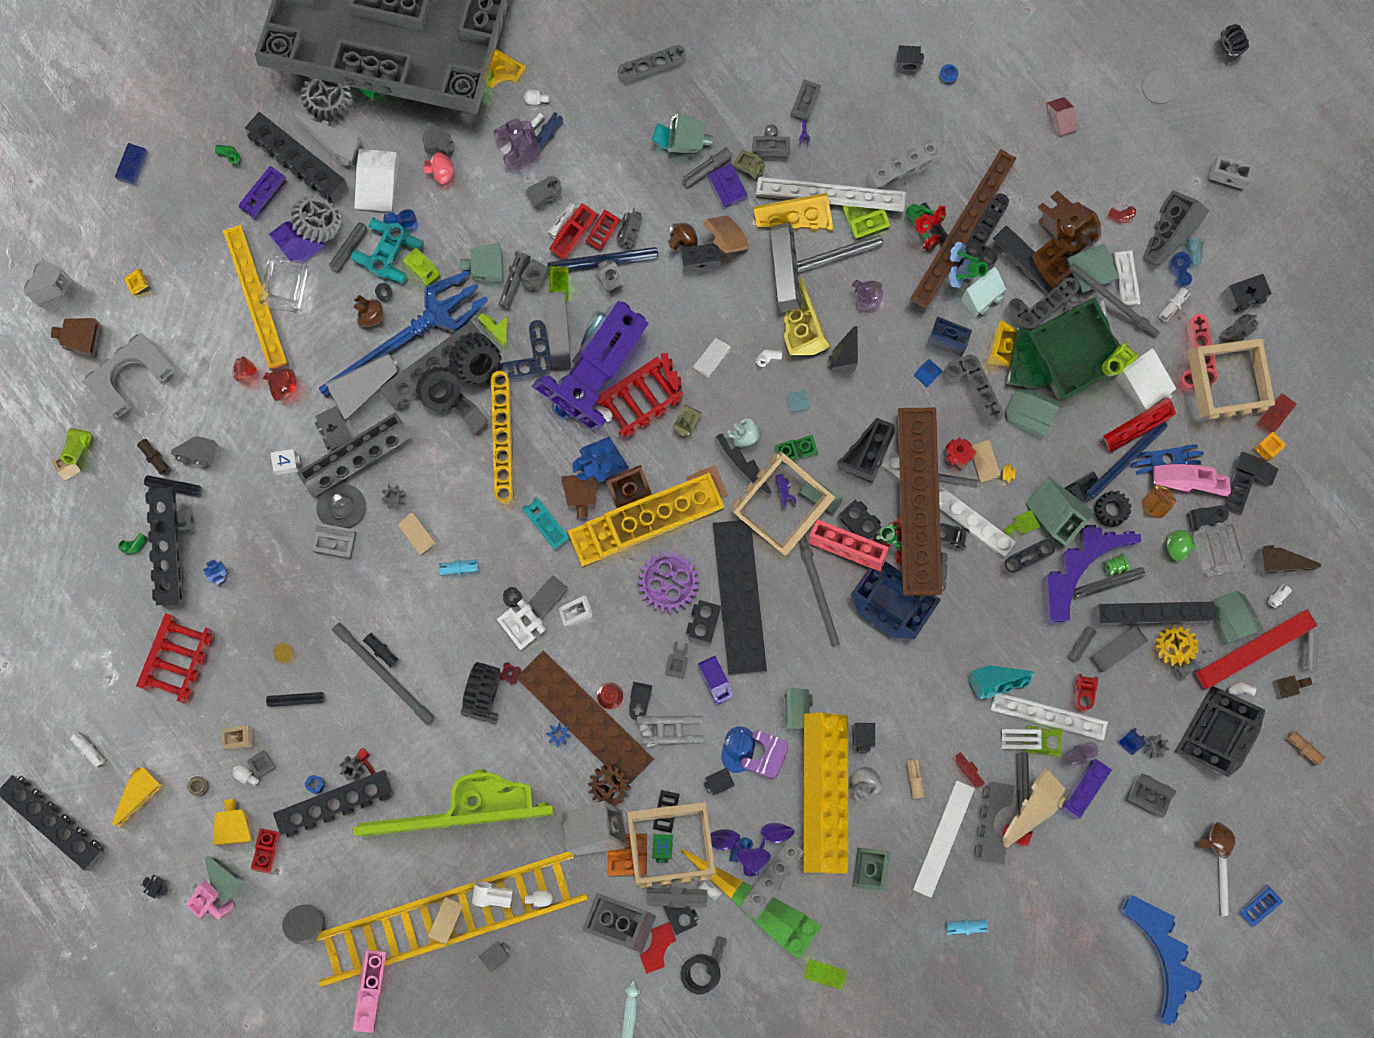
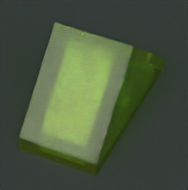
M549 266V293L565 292V301L567 302L569 298V266Z

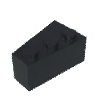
M876 418L862 433L857 442L849 448V451L837 462L838 469L874 482L894 435L895 425Z

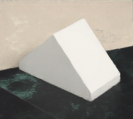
M586 595L558 608L564 626L593 617Z

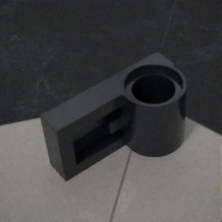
M1091 471L1064 487V489L1084 503L1088 499L1087 497H1089L1087 491L1099 479L1096 473Z

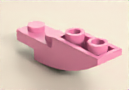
M1186 464L1160 465L1153 468L1154 484L1186 492L1194 488L1223 496H1228L1231 493L1230 477L1216 474L1215 468Z
M365 951L355 1001L353 1031L373 1033L386 952Z

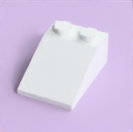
M359 149L356 170L355 210L392 213L399 162L396 152Z

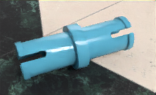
M458 559L455 562L438 564L440 575L454 573L461 575L463 572L479 571L477 559L460 561Z
M965 919L963 922H947L948 935L963 933L970 935V933L988 932L987 920L969 921V919Z

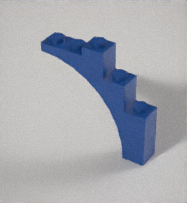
M1128 895L1120 913L1132 920L1145 932L1161 959L1165 975V998L1159 1022L1170 1026L1171 1023H1175L1177 1020L1179 1005H1183L1187 995L1185 992L1194 993L1195 990L1198 991L1200 988L1202 974L1181 964L1188 956V945L1167 935L1168 932L1171 933L1174 929L1175 916L1133 895Z

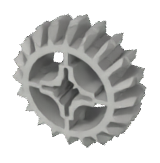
M309 77L311 82L305 81L306 87L301 89L303 93L301 100H303V107H306V112L311 113V116L316 117L318 115L320 121L323 117H325L326 121H329L331 116L336 120V114L342 116V110H348L347 105L351 104L349 98L352 97L348 85ZM319 87V91L315 93L314 96H312L314 91ZM323 91H325L326 94L328 95L329 102H328L327 99L324 97V92H323ZM338 96H340L337 103L333 105L334 100L338 99ZM319 105H325V106H327V108H322V107H318V106H319Z
M306 195L303 199L300 198L292 207L290 212V223L293 224L292 230H297V235L302 234L303 240L309 238L310 243L313 240H316L318 244L321 240L326 243L328 239L332 240L341 226V215L338 214L339 208H334V203H328V198L323 200L321 195L318 198L314 195L309 198ZM303 212L307 213L306 217L302 216ZM325 221L329 222L328 226H325Z

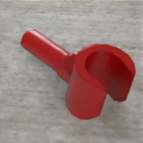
M361 748L357 753V757L360 761H364L363 764L372 775L376 772L369 761L366 760L370 754L364 748Z

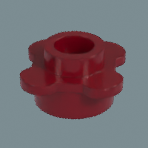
M509 662L504 663L500 680H506L511 685L516 684V677L521 673V668L518 666L514 667Z

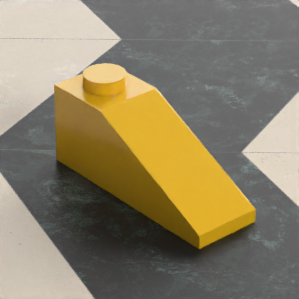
M138 767L131 773V778L126 784L112 821L114 826L119 827L163 785L148 768L142 767L140 769Z

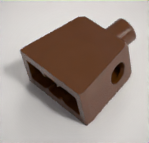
M66 318L62 328L52 327L51 338L60 339L59 345L65 350L93 358L100 323L95 318Z
M576 475L561 476L568 509H576V519H587V508H595L598 480L594 477L580 480Z

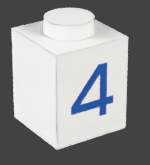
M294 449L271 453L273 472L276 475L299 471L298 466L301 465V458Z

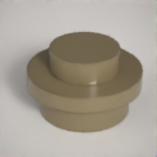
M200 776L192 777L187 784L188 791L194 796L203 795L208 787L207 781Z

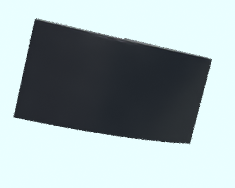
M1241 452L1235 467L1239 472L1254 476L1267 486L1273 485L1278 472V468L1246 452Z

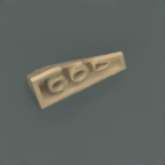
M1044 768L1031 788L1033 792L1030 799H1025L1022 803L1021 815L1014 817L1004 834V847L1008 848L1052 816L1059 807L1062 808L1067 799L1065 797V788L1048 769Z

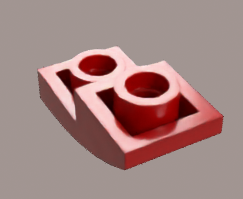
M661 353L664 377L676 394L678 388H682L681 377H677V371H669L673 370V361L669 359L668 353Z
M260 828L255 844L256 850L251 870L271 874L279 832Z

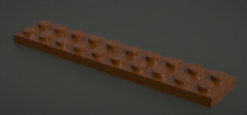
M936 407L898 408L903 596L942 595Z

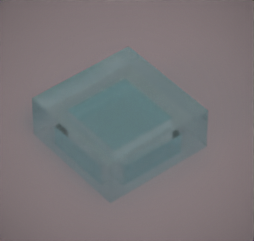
M806 390L787 393L791 413L809 410Z

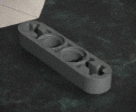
M675 45L623 63L618 67V78L623 82H630L679 65L685 61L686 50L680 45ZM678 51V53L681 54V57L678 58L677 56H674L675 52ZM663 57L666 62L663 65H659L655 62V59ZM640 63H646L648 65V69L642 71L638 68V65ZM624 69H626V71L629 72L628 76L623 74Z

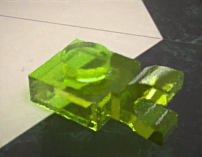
M1029 510L1014 517L1015 523L1006 526L1003 530L1007 536L1017 531L1022 536L1040 526L1032 510Z

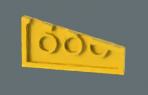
M827 193L753 207L757 227H772L790 222L793 228L810 227V229L827 228L834 230Z

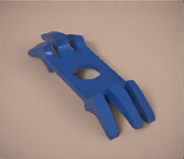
M1197 444L1151 452L1147 451L1140 453L1136 458L1149 456V458L1131 464L1132 466L1151 464L1150 467L1137 470L1136 475L1151 472L1155 466L1201 465V460L1186 461V459L1204 455V452L1188 451L1185 453V450L1198 448ZM1169 453L1173 456L1171 464H1166L1163 461L1164 454Z

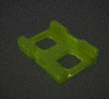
M1027 725L1025 729H1039V727ZM1041 728L1042 749H1024L1025 753H1041L1061 757L1063 729L1051 728L1049 730ZM1048 736L1058 737L1057 749L1047 747Z

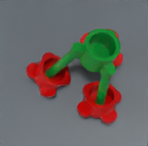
M898 517L896 521L883 527L880 530V534L874 535L872 541L890 547L893 543L898 548L896 551L898 557L896 562L902 564V547L897 542L901 538V517Z

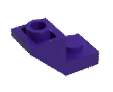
M716 656L698 663L702 678L708 685L716 705L734 697L730 684Z

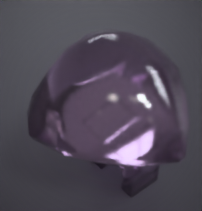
M857 279L853 282L852 287L856 288L855 293L858 294V309L866 311L881 304L884 297V288L880 282L873 280L861 282Z

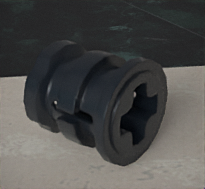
M508 587L503 593V601L508 607H517V603L522 599L521 592L515 587ZM514 592L517 598H514L513 601H510L509 597L507 596H511V593Z

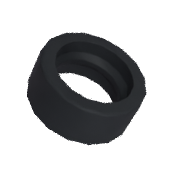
M699 954L688 959L682 966L680 973L684 987L696 995L705 994L713 990L721 977L718 963L712 957L705 954ZM696 963L705 964L711 972V980L705 986L697 985L691 978L690 969Z

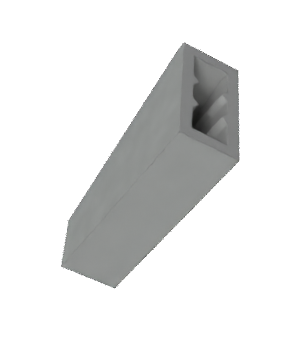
M385 353L326 383L344 419L348 418L397 372L396 366H398V363L393 355L390 356L388 353Z

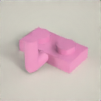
M204 880L198 886L186 906L199 919L207 911L219 919L232 909L234 904L232 901H228L218 909L213 902L219 893Z

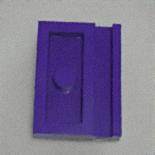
M732 163L707 174L723 208L748 197Z

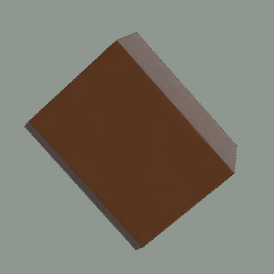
M641 465L605 480L606 487L616 509L652 495Z

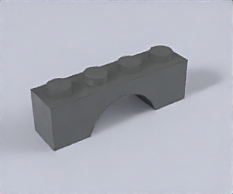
M990 782L984 788L986 805H983L981 810V817H984L983 825L979 826L978 836L981 837V842L976 847V856H979L978 861L1005 864L1007 848L1004 847L1003 841L995 833L994 820L1001 809L1012 805L1015 785Z

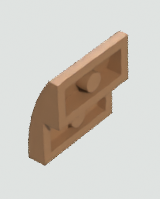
M728 215L705 220L703 226L716 236L713 243L725 253L749 248L744 233Z

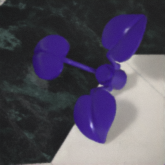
M781 823L764 825L761 829V834L765 837L762 839L760 848L741 849L740 843L737 842L740 840V835L733 830H716L710 833L712 847L715 849L728 850L735 845L738 849L737 859L743 865V873L746 876H756L771 859V854L763 849L765 842L768 839L772 843L784 842L795 833V829Z

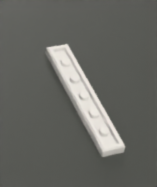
M1003 693L996 694L993 697L990 711L1100 741L1104 740L1108 724L1104 720Z
M959 781L955 782L913 887L914 891L932 898L975 788Z

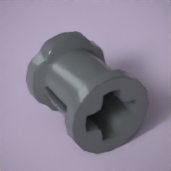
M1189 658V664L1185 663V661L1182 662V666L1176 664L1174 665V670L1182 680H1185L1187 675L1194 671H1199L1200 667L1195 659Z

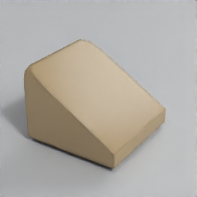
M60 457L52 461L57 473L64 481L80 472L76 463L73 465L66 464Z

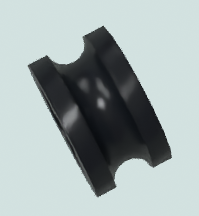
M380 283L375 288L376 297L380 301L385 302L392 298L393 292L389 284ZM381 289L389 290L386 296H383V294L379 295Z

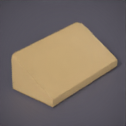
M986 440L973 445L971 448L976 451L973 461L980 483L999 478L1000 471L990 441Z
M413 512L398 524L419 555H422L436 545Z

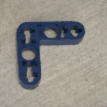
M534 320L529 325L533 358L503 362L500 368H497L498 371H504V367H507L508 370H514L513 366L516 365V375H514V371L508 372L510 380L546 375L551 371L552 364L546 326L542 321ZM536 325H539V328H543L540 330L541 338H537L536 331L533 330ZM537 343L545 344L546 348L543 352L535 350ZM544 356L545 364H549L545 370H542V367H538L541 365L540 357ZM522 364H528L530 370L527 373H522L519 367ZM502 376L499 377L500 379H502V380H504V381L506 380L505 377H502Z

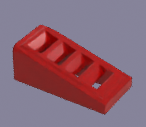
M604 209L585 242L602 251L621 219ZM607 217L608 219L612 220L614 223L611 225L610 223L606 222L604 219ZM601 224H604L607 227H609V231L600 227ZM597 230L606 234L605 238L597 234ZM593 236L600 239L602 243L599 244L598 242L594 241L592 239Z

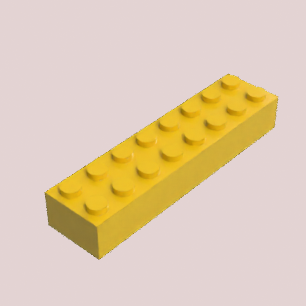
M823 712L804 714V873L848 874V715Z

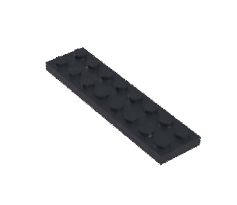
M743 520L712 523L728 676L767 672L752 528Z

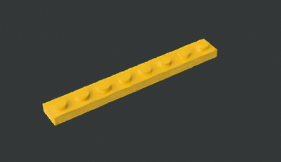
M241 225L225 229L223 233L268 368L272 370L287 365L288 363Z

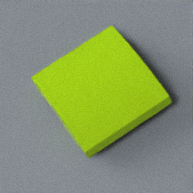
M841 205L855 239L890 226L886 212L883 209Z

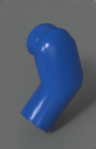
M747 837L737 841L740 843L741 849H751L753 846L752 840ZM735 845L731 848L729 861L738 863V849Z

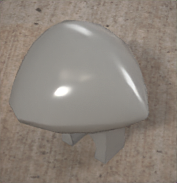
M862 767L852 776L849 789L854 791V797L859 801L862 794L868 798L870 794L879 793L882 790V783L878 773L873 768Z

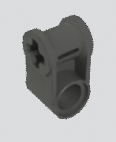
M549 176L539 183L528 187L525 193L533 207L538 208L560 195L562 187L557 177ZM553 184L556 188L553 189L550 185Z

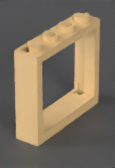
M1262 338L1201 346L1187 351L1200 418L1209 416V419L1220 418L1219 415L1224 414V417L1235 416L1236 412L1245 415L1252 413V410L1257 409L1258 413L1268 411V407L1275 405ZM1250 350L1260 402L1214 408L1204 356Z
M780 451L779 454L775 453L770 458V464L766 469L762 468L757 474L758 479L754 483L751 482L745 488L744 492L746 493L743 497H738L733 502L731 511L784 556H787L836 497ZM783 461L818 490L822 497L784 542L779 544L740 510Z
M706 802L627 812L636 886L640 885V888H650L654 883L666 886L671 885L672 881L680 880V883L692 882L693 878H700V881L712 879L711 876H715ZM701 813L708 869L641 878L634 822Z

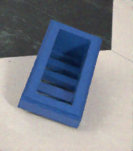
M1267 885L1240 913L1254 927L1283 901ZM1267 894L1274 899L1272 903L1267 899ZM1263 899L1268 907L1265 908L1259 901ZM1257 904L1262 912L1259 913L1253 906ZM1249 910L1257 916L1255 919L1248 913Z

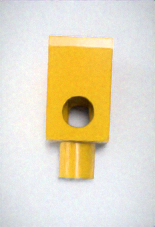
M236 799L224 800L225 812L215 813L213 845L220 846L254 841L246 810L236 809Z

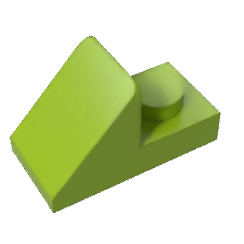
M482 313L477 317L478 323L505 349L508 340V317L506 316L495 325L496 321L490 315L486 316Z

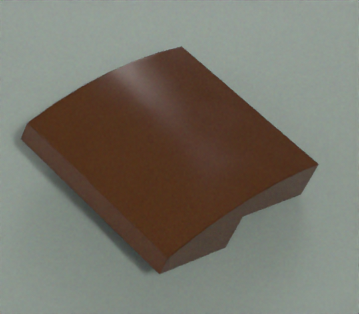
M1055 237L1032 255L1039 272L1052 288L1056 287L1072 273L1069 270L1068 257L1065 255L1068 249Z

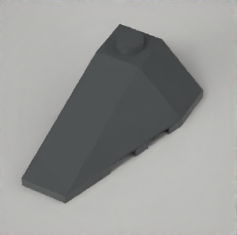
M1172 190L1162 205V215L1160 220L1156 222L1155 227L1157 229L1149 241L1144 255L1145 260L1159 265L1201 225L1209 213V210L1201 202Z

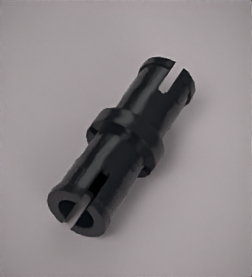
M372 632L363 639V642L375 652L374 655L376 657L379 656L390 668L398 662L399 659L387 648L388 646L379 641Z

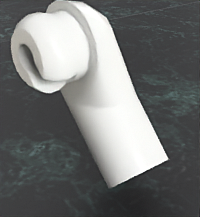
M1238 682L1230 686L1228 693L1237 697L1242 693L1254 696L1257 688L1243 682Z

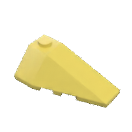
M800 277L802 306L800 309L786 311V316L784 317L786 324L784 339L790 355H815L830 348L831 345L803 278Z

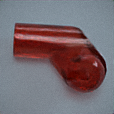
M1129 206L1122 211L1111 208L1107 216L1124 223L1136 216V209L1133 206Z

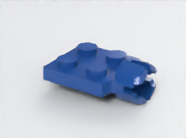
M610 437L582 447L579 450L582 457L577 458L572 464L573 473L582 471V473L576 475L578 479L586 480L594 477L599 483L629 469Z

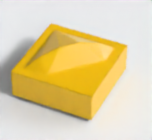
M136 269L124 277L131 295H136L149 286L142 269Z

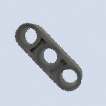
M1135 625L1092 657L1104 672L1148 640L1139 627Z

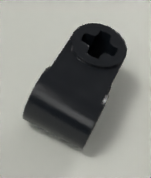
M1221 505L1189 511L1193 530L1221 525L1229 516L1228 509ZM1217 512L1218 514H1222V517L1220 519L1218 516L1215 517V514Z
M940 523V529L944 530L946 534L945 537H940L941 544L965 550L967 547L965 545L967 534H970V530L964 527Z
M633 681L629 715L633 720L637 721L638 716L646 715L652 685ZM639 706L640 710L643 712H640L639 715H635V711L632 709H636V707Z

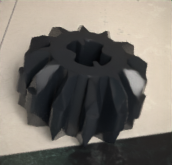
M1229 25L1220 33L1223 46L1229 55L1239 56L1249 48V40L1240 25Z

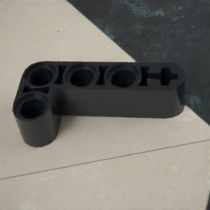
M998 193L993 197L965 244L966 254L978 257L979 261L985 262L988 270L992 269L996 264L998 254L994 249L985 244L1009 205V198L1003 193ZM1000 202L1002 203V205L999 207L997 211L995 207ZM986 217H992L995 222L987 221ZM977 232H983L985 237H979ZM968 247L975 248L976 253L969 252ZM984 257H990L992 262H986Z

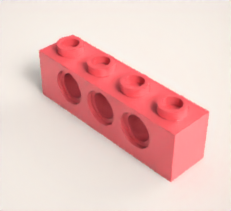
M818 519L809 536V544L880 572L888 555L889 547Z

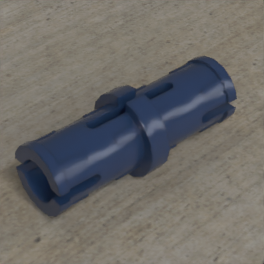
M553 113L548 122L542 125V130L532 141L535 146L538 144V148H543L549 137L555 134V129L563 121L561 115L557 116L558 113Z

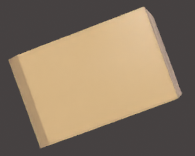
M243 725L222 729V749L253 747L252 727Z

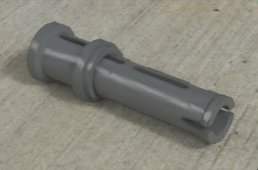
M515 251V259L512 266H509L510 274L498 302L499 306L509 309L520 277L525 270L527 262L531 259L529 255Z

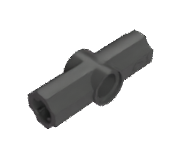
M685 887L648 888L647 905L668 906L671 908H686V906L707 907V890L686 889Z

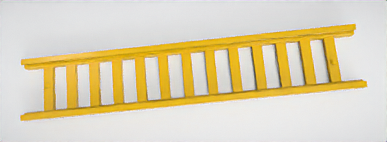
M565 852L478 880L490 884L495 883L496 887L505 888L503 880L514 877L525 913L514 916L511 905L510 908L503 907L506 919L495 922L490 905L482 907L487 923L483 927H475L465 894L474 890L475 882L321 931L316 941L324 939L334 975L320 979L319 986L322 987L361 973L362 965L351 930L362 927L369 950L378 951L370 924L380 920L382 921L392 955L385 958L384 966L588 900L586 893L570 897L560 862L574 858V854ZM552 865L563 900L533 910L531 903L525 904V896H528L522 874L533 871L539 891L547 890L541 868ZM458 896L459 903L463 904L462 913L468 931L457 935L454 926L446 945L428 938L430 944L419 947L408 911L420 908L428 935L433 923L427 905L439 902L441 906L444 897ZM399 914L401 915L411 949L403 953L399 952L389 918ZM340 933L344 935L353 969L342 972L332 936Z

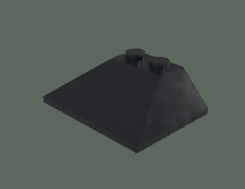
M1212 686L1178 746L1176 753L1229 778L1243 765L1258 738L1265 709Z

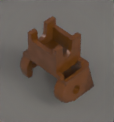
M1057 190L1050 196L1057 204L1054 208H1050L1044 203L1038 206V209L1043 212V217L1039 219V223L1068 249L1066 253L1075 255L1091 242L1096 243L1100 240L1101 224L1097 214L1080 202L1072 204ZM1064 232L1066 235L1061 238L1060 235ZM1077 242L1078 244L1073 246L1071 243Z

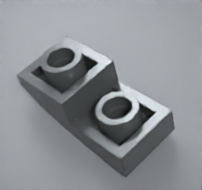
M553 575L538 590L528 604L531 605L532 611L536 616L543 618L568 587Z

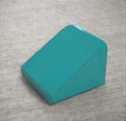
M657 123L651 140L660 148L668 149L670 128Z

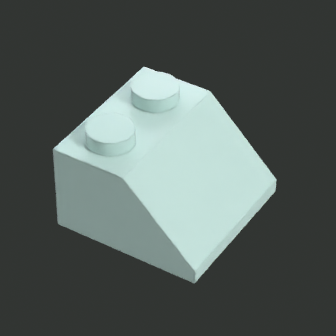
M995 267L992 268L985 276L970 286L961 299L962 303L975 317L979 314L984 315L990 309L989 306L993 302L997 304L1005 297L1003 294L1006 291V287L998 270Z

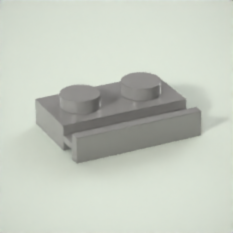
M317 523L311 550L350 558L356 531L354 529Z

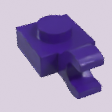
M783 473L775 475L774 481L782 500V507L784 509L787 508L786 500H791L793 505H796V498L788 493V489H790L788 478H784Z

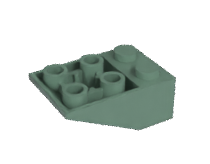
M1049 476L1026 503L1048 532L1066 547L1094 513L1091 508Z

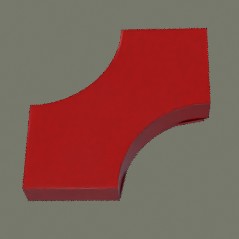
M670 922L651 929V944L645 952L640 954L646 974L665 967V951L670 944L676 941Z

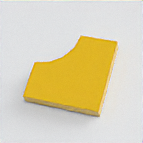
M495 49L490 67L492 79L489 81L488 87L492 88L496 83L504 80L518 82L526 69V65Z

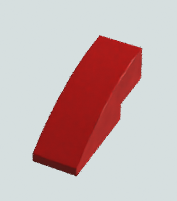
M581 203L572 218H569L549 250L565 260L600 214L586 204Z

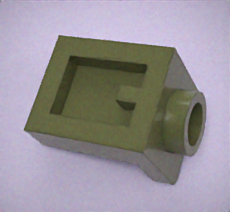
M741 150L733 166L735 169L749 173L753 179L757 180L764 171L765 163L759 155Z

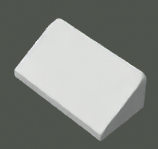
M715 338L693 368L706 378H709L730 351L731 346Z

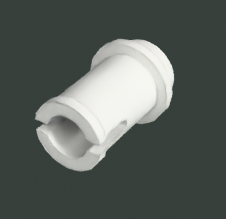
M1281 584L1280 588L1273 595L1269 596V605L1273 608L1281 607L1282 602L1292 590L1288 586L1285 587V584Z
M642 724L640 725L639 732H642L643 736H655L652 728L654 725ZM646 744V747L648 748L657 744Z

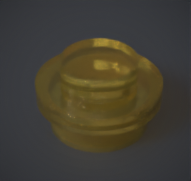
M279 643L273 649V657L278 662H287L292 657V648L286 643Z

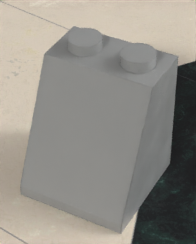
M601 801L562 813V827L565 831L564 845L568 852L574 855L627 848L622 810L608 802Z

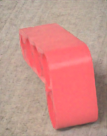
M1203 314L1194 315L1187 323L1190 350L1201 347L1197 343V339H1201L1204 342V346L1212 345L1207 317ZM1214 355L1204 356V358L1207 360L1206 369L1210 378L1209 385L1212 386L1217 380V370ZM1191 370L1183 373L1178 379V386L1183 391L1195 390ZM1185 377L1190 378L1192 384H1187L1185 382Z

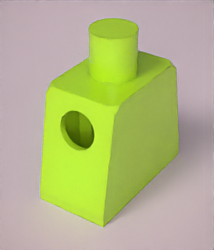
M417 248L412 250L402 261V267L425 288L435 283L441 277L436 266Z

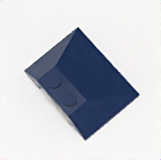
M886 561L881 572L869 568L851 593L859 615L892 638L915 639L941 601L937 596H903L902 572Z

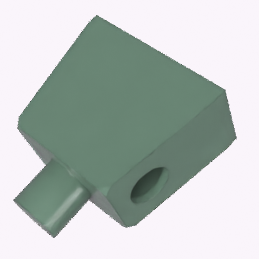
M677 113L671 117L668 152L697 153L703 148V145L711 146L713 136L704 134L705 124L703 122Z
M501 243L470 249L471 259H460V270H471L472 279L503 283Z

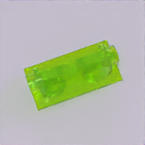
M809 959L803 978L842 990L843 984L846 981L847 971Z

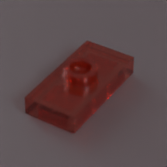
M1281 393L1276 398L1275 405L1269 407L1258 423L1271 433H1275L1297 404Z
M961 752L953 757V760L975 788L985 784L977 773L978 768L972 761L968 762Z

